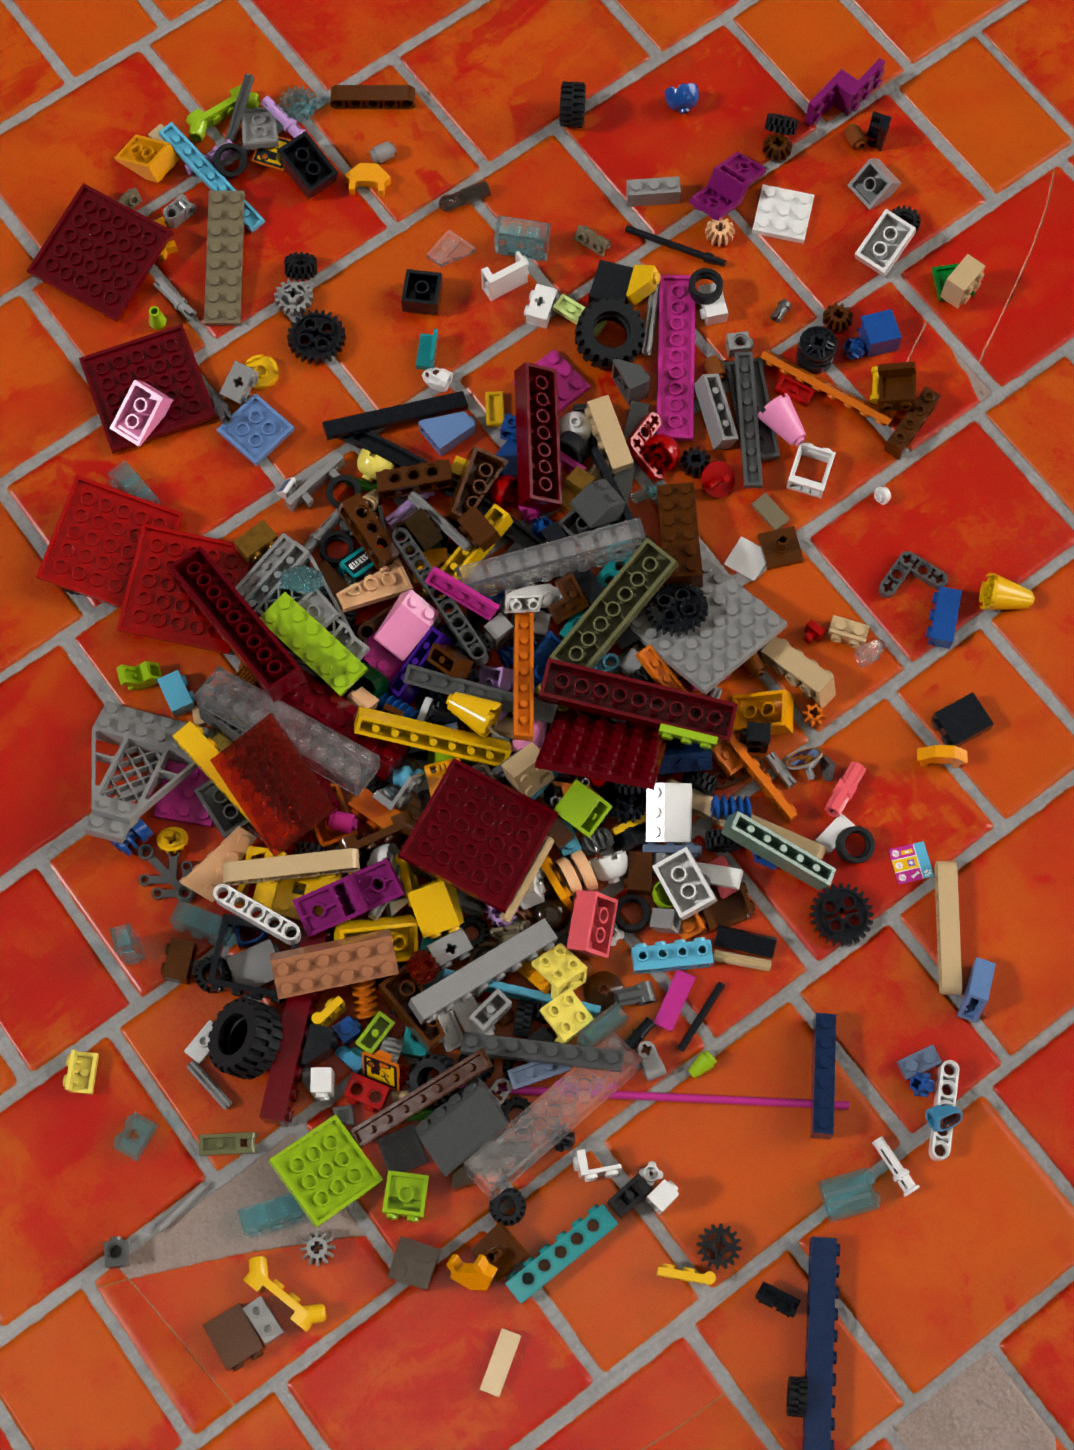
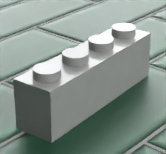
M719 373L703 374L694 384V389L713 450L730 449L739 437Z

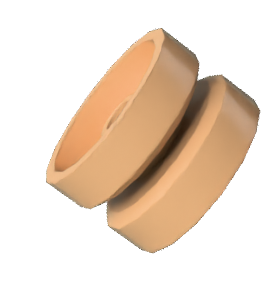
M579 849L571 853V863L565 857L555 861L556 869L563 878V885H567L572 893V900L575 899L577 890H583L582 886L586 891L598 889L594 871L582 850Z

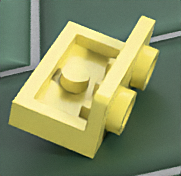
M71 1049V1054H68L66 1059L68 1072L63 1078V1087H65L66 1091L69 1093L93 1095L99 1060L98 1053L79 1052Z

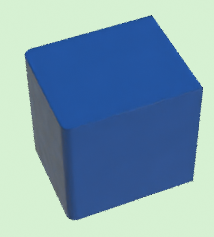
M892 309L861 316V328H858L857 331L860 339L866 344L864 346L866 357L898 350L902 336Z

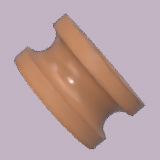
M519 905L515 915L521 921H527V918H531V912L529 909L524 910Z

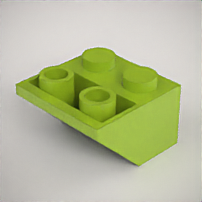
M576 779L554 808V811L558 812V815L571 826L590 838L613 806Z

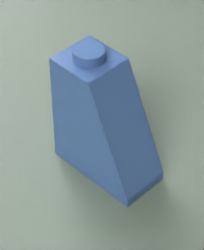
M465 411L424 419L418 422L419 431L440 456H443L476 433V421L471 415L468 416Z
M976 957L970 969L957 1014L958 1017L975 1023L978 1021L989 999L996 963Z

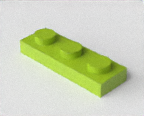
M662 723L658 731V735H662L661 738L673 740L675 738L681 740L683 744L692 745V743L699 744L701 748L711 750V747L715 748L718 741L716 736Z

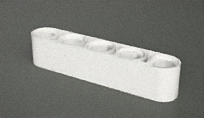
M219 884L214 888V898L223 908L289 945H296L300 942V929L292 921L226 884ZM228 892L226 898H218L220 893ZM238 902H245L244 907H235ZM261 911L262 915L259 918H253V913ZM272 921L280 922L275 928L269 926ZM291 930L297 932L292 938L286 936Z
M953 1060L945 1061L938 1068L934 1106H956L960 1070L958 1064ZM944 1067H951L953 1075H947ZM942 1086L949 1087L951 1094L945 1095L942 1092ZM931 1128L928 1152L932 1160L938 1162L949 1156L953 1128L946 1130L945 1136H941ZM936 1146L943 1148V1156H938L935 1153Z

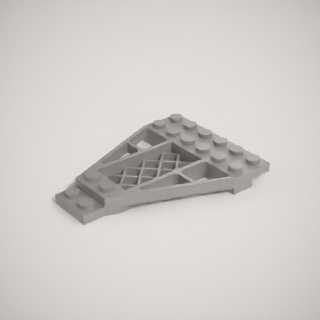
M283 533L235 587L236 590L260 617L277 600L276 598L281 596L283 590L291 589V597L295 601H299L307 594L292 580L311 561L321 579L315 587L319 590L325 587L341 615L340 619L337 618L333 622V631L328 632L361 661L370 648L353 633L311 553L297 541L292 540ZM294 590L301 596L295 597ZM287 650L292 657L300 659L293 652Z
M106 701L92 727V815L84 828L85 834L123 844L129 830L138 823L141 815L198 768L173 738V735L187 724L186 722ZM201 727L204 730L203 735L207 739L215 736V730ZM96 740L120 747L114 756L96 752ZM138 752L140 755L134 758L130 757V754ZM153 757H156L158 759V761L149 763L148 759H151ZM169 759L189 764L179 774L164 770ZM96 761L111 764L99 786L96 785ZM142 761L145 763L144 766L138 768L135 766L136 763ZM128 766L132 767V770L127 772L122 770V768ZM146 771L151 773V775L142 777L140 774ZM135 775L138 777L137 780L131 782L128 780L129 777ZM159 778L170 780L151 796ZM124 780L125 784L116 786L115 782ZM143 786L144 789L135 792L134 787ZM128 789L130 790L131 793L125 796H122L120 793ZM114 794L118 796L116 799L108 797ZM135 799L137 803L133 804L127 801Z

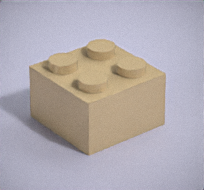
M967 254L946 279L940 297L957 309L961 304L965 305L971 297L970 293L972 291L976 292L980 287V281L985 275L983 273L985 265Z
M533 742L501 764L510 787L527 797L533 796L555 778L552 771L535 768V762L540 749Z

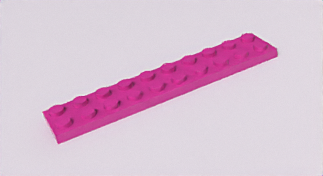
M660 275L657 414L661 418V425L656 431V435L665 434L672 437L675 441H693L695 301L688 292L691 276Z

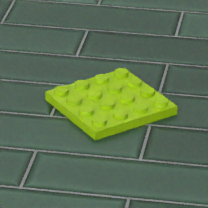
M336 1114L268 1161L315 1228L324 1224L383 1181L380 1174Z

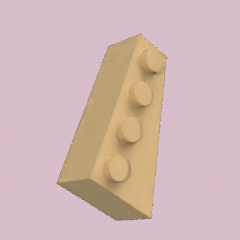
M609 395L587 401L585 414L587 419H589L592 433L597 440V446L603 454L611 474L632 468L634 461Z
M775 636L761 650L762 660L780 676L784 674L790 685L800 687L804 693L803 696L808 700L810 698L814 699L818 707H825L836 695L834 675L829 670L822 669L815 660L805 657L801 650L791 647L787 640Z

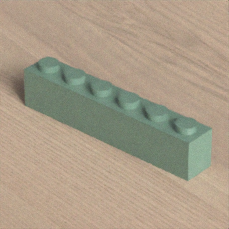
M739 811L727 817L721 834L818 891L830 886L836 868Z

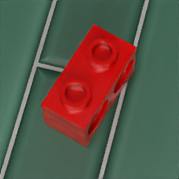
M352 1072L343 1095L347 1098L346 1102L355 1106L358 1103L366 1106L365 1110L376 1114L377 1111L380 1112L384 1109L391 1088ZM358 1085L363 1088L361 1094H352L353 1087ZM374 1093L381 1095V1100L377 1103L370 1101Z

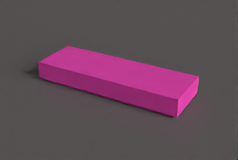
M677 969L654 1021L656 1026L672 1032L696 977Z

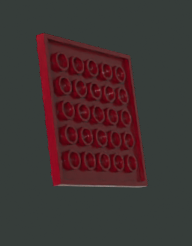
M83 183L27 269V272L73 299L118 322L174 233L163 225Z
M183 324L79 358L113 454L137 446L110 429L134 380L146 382L173 399L165 417L143 443L217 419Z
M556 712L537 756L535 768L654 790L668 740L661 738L662 735H658L659 729L653 730L641 725L631 726L624 722L614 723L602 718L592 719L586 715L576 716L570 715L568 712Z
M453 758L401 849L398 858L505 914L558 812Z

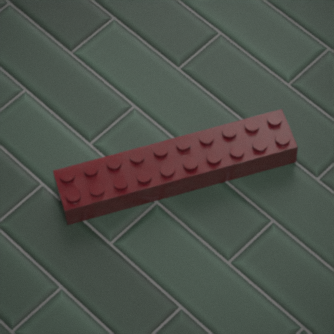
M201 546L169 565L177 583L273 702H276L306 681L301 667Z
M551 658L547 660L538 700L652 728L659 729L662 723L718 737L717 743L728 745L730 742L738 707L737 703Z
M303 926L299 948L334 941L333 930L328 928L308 937ZM319 991L286 999L281 1021L283 1025V1030H281L283 1034V1040L280 1042L281 1049L276 1054L275 1062L271 1064L259 1116L264 1123L288 1127L289 1122L292 1123L295 1111L292 1110L293 1103L297 1102L299 1096L297 1085L298 1082H302L304 1073L301 1070V1062L309 1026L313 1023L311 1018L317 1012L315 1011L316 1003H320L321 992Z

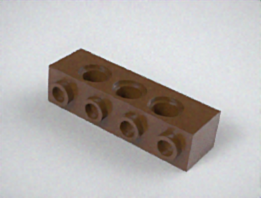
M925 386L917 398V409L908 410L887 440L884 451L900 460L938 405L941 395Z
M439 459L435 462H423L413 466H401L397 469H384L376 472L378 493L381 500L409 496L413 491L421 494L454 488L449 459Z
M358 493L342 501L337 511L376 569L379 571L380 568L389 566L394 560L398 559L401 553L389 537L388 531L380 524L378 516L369 508L367 500Z

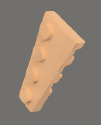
M398 558L391 565L380 568L375 574L364 577V580L354 583L336 593L335 598L344 613L398 597L410 589L413 590V586Z
M238 826L214 851L212 850L199 865L197 864L179 882L213 903L215 900L213 895L214 888L219 884H223L222 864L241 861L247 853L248 846H252L257 837L243 827Z

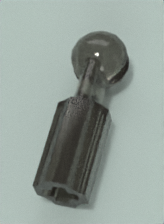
M484 180L460 189L456 193L443 195L439 200V207L444 212H451L454 208L491 196L489 186Z

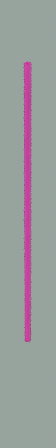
M497 1085L499 1087L497 1094H501L502 1091H508L506 1086ZM512 1087L510 1094L811 1108V1100L545 1087H523L515 1091ZM834 1101V1109L849 1110V1101Z

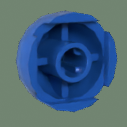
M695 83L680 84L678 88L674 89V86L665 89L664 95L668 107L673 111H679V114L689 113V109L694 108L698 103L699 89Z

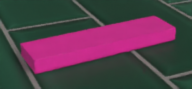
M435 566L424 581L491 621L500 607L499 604Z

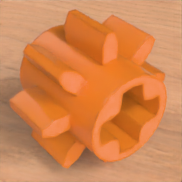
M817 703L814 706L807 705V711L802 712V716L806 717L803 723L810 724L811 728L816 724L820 727L822 724L821 720L826 719V715L822 714L824 707H818Z

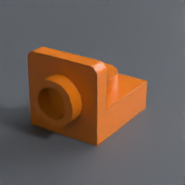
M696 913L685 920H681L679 929L681 939L687 941L705 931V925L707 924L703 915Z

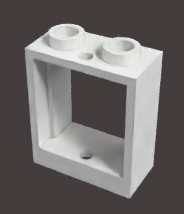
M808 442L801 443L786 488L822 498L836 452L828 448L816 447ZM801 455L828 463L822 483L795 476Z

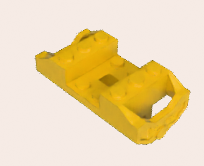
M248 846L245 860L255 859L256 855L265 854L264 858L287 856L286 852ZM345 873L260 882L256 885L253 900L283 917L301 920L292 900L303 895L294 894L295 887L298 886L297 890L305 891V895L343 878ZM250 884L239 885L237 891L246 895ZM240 901L236 906L244 907L245 902ZM320 905L315 906V913L318 916H322L323 908Z

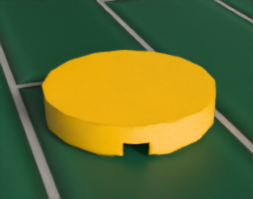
M259 354L252 356L244 364L259 373L258 382L252 388L263 390L270 388L276 383L279 369L273 358Z

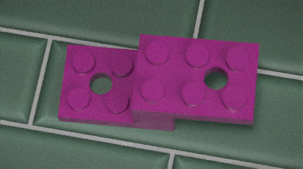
M879 58L859 80L841 69L809 102L805 124L811 127L832 106L847 116L852 111H857L860 103L863 100L866 101L871 95L872 90H876L881 85V77L885 71V61Z
M737 151L714 168L708 185L693 195L689 203L695 209L703 211L710 218L719 221L742 204L749 186L762 177L767 169Z
M388 857L292 901L308 937L396 899L404 895L405 892ZM378 878L383 881L382 889H377L374 886L375 879ZM316 905H320L323 908L322 916H318L315 913Z

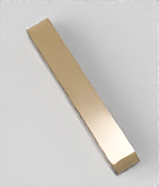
M355 848L233 861L222 864L223 884L229 886L349 873L360 870L359 850Z
M936 861L934 873L940 995H961L962 970L957 862Z

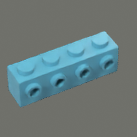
M705 937L695 938L691 942H686L685 939L675 940L671 944H666V941L655 942V945L647 946L646 943H639L631 948L633 975L676 971L677 969L712 967L714 964L711 940H706Z

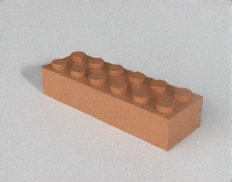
M390 929L270 954L278 1000L399 974Z

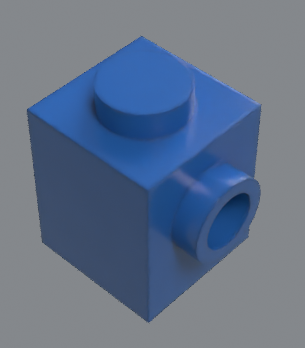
M347 1016L333 1026L345 1046L350 1045L361 1036L360 1029L362 1026L356 1018L352 1020L350 1016Z

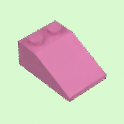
M134 380L110 429L140 447L165 417L173 399L146 382Z
M410 589L400 594L373 638L401 661H404L433 625L440 612Z

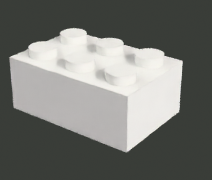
M885 209L855 252V259L885 278L915 235L916 228L888 209Z
M687 847L652 866L682 920L691 917L718 901Z

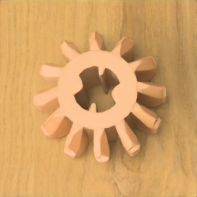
M728 217L725 220L720 219L717 221L712 219V221H708L705 228L707 241H711L712 246L715 243L719 247L721 244L727 246L728 242H732L735 235L733 222H729Z

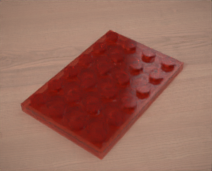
M273 713L268 714L210 760L274 857L280 855L338 810Z

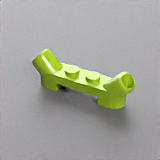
M241 85L229 91L231 97L204 113L198 108L187 116L186 122L190 126L189 136L192 140L203 141L208 128L232 116ZM250 92L245 108H258L260 97L258 93Z

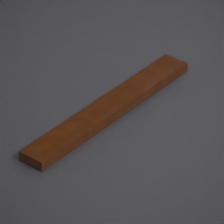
M479 1049L349 1130L360 1148L366 1146L493 1067L485 1049Z

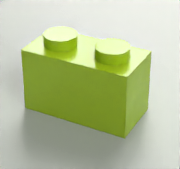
M379 1011L355 1042V1045L362 1051L373 1054L395 1025V1022Z

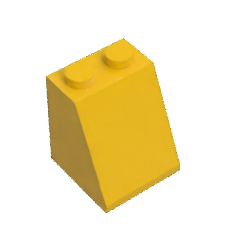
M437 879L417 886L407 893L423 938L429 936L430 939L437 938L442 935L441 932L446 930L449 933L459 930V926L464 923L457 890L444 881Z

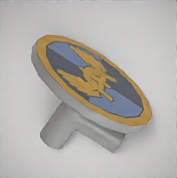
M815 747L800 750L786 760V767L791 770L804 768L808 780H812L815 778L813 768L820 763L823 752L820 748Z

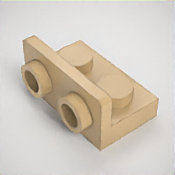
M833 615L827 638L836 643L843 642L849 644L852 648H863L870 626Z

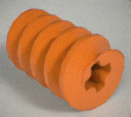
M376 979L351 984V988L354 989L352 995L356 996L353 998V1003H355L353 1010L356 1011L354 1013L355 1018H370L379 1012Z

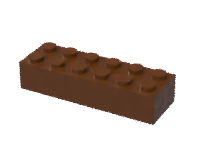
M694 482L657 485L662 550L679 564L665 581V588L666 583L673 586L674 582L680 585L682 581H684V586L691 583L692 588L695 586L698 588L703 587Z

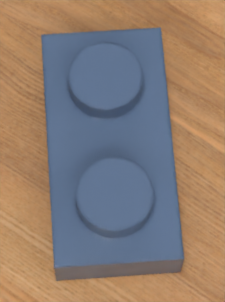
M930 1045L896 1063L906 1081L916 1076V1072L923 1073L943 1062L934 1045Z

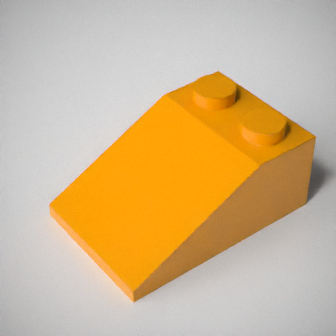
M136 134L114 159L144 179L158 183L175 166L179 157L170 143Z
M786 689L732 695V702L738 704L732 729L734 732L742 733V728H746L747 722L771 723L770 735L793 733L794 697Z

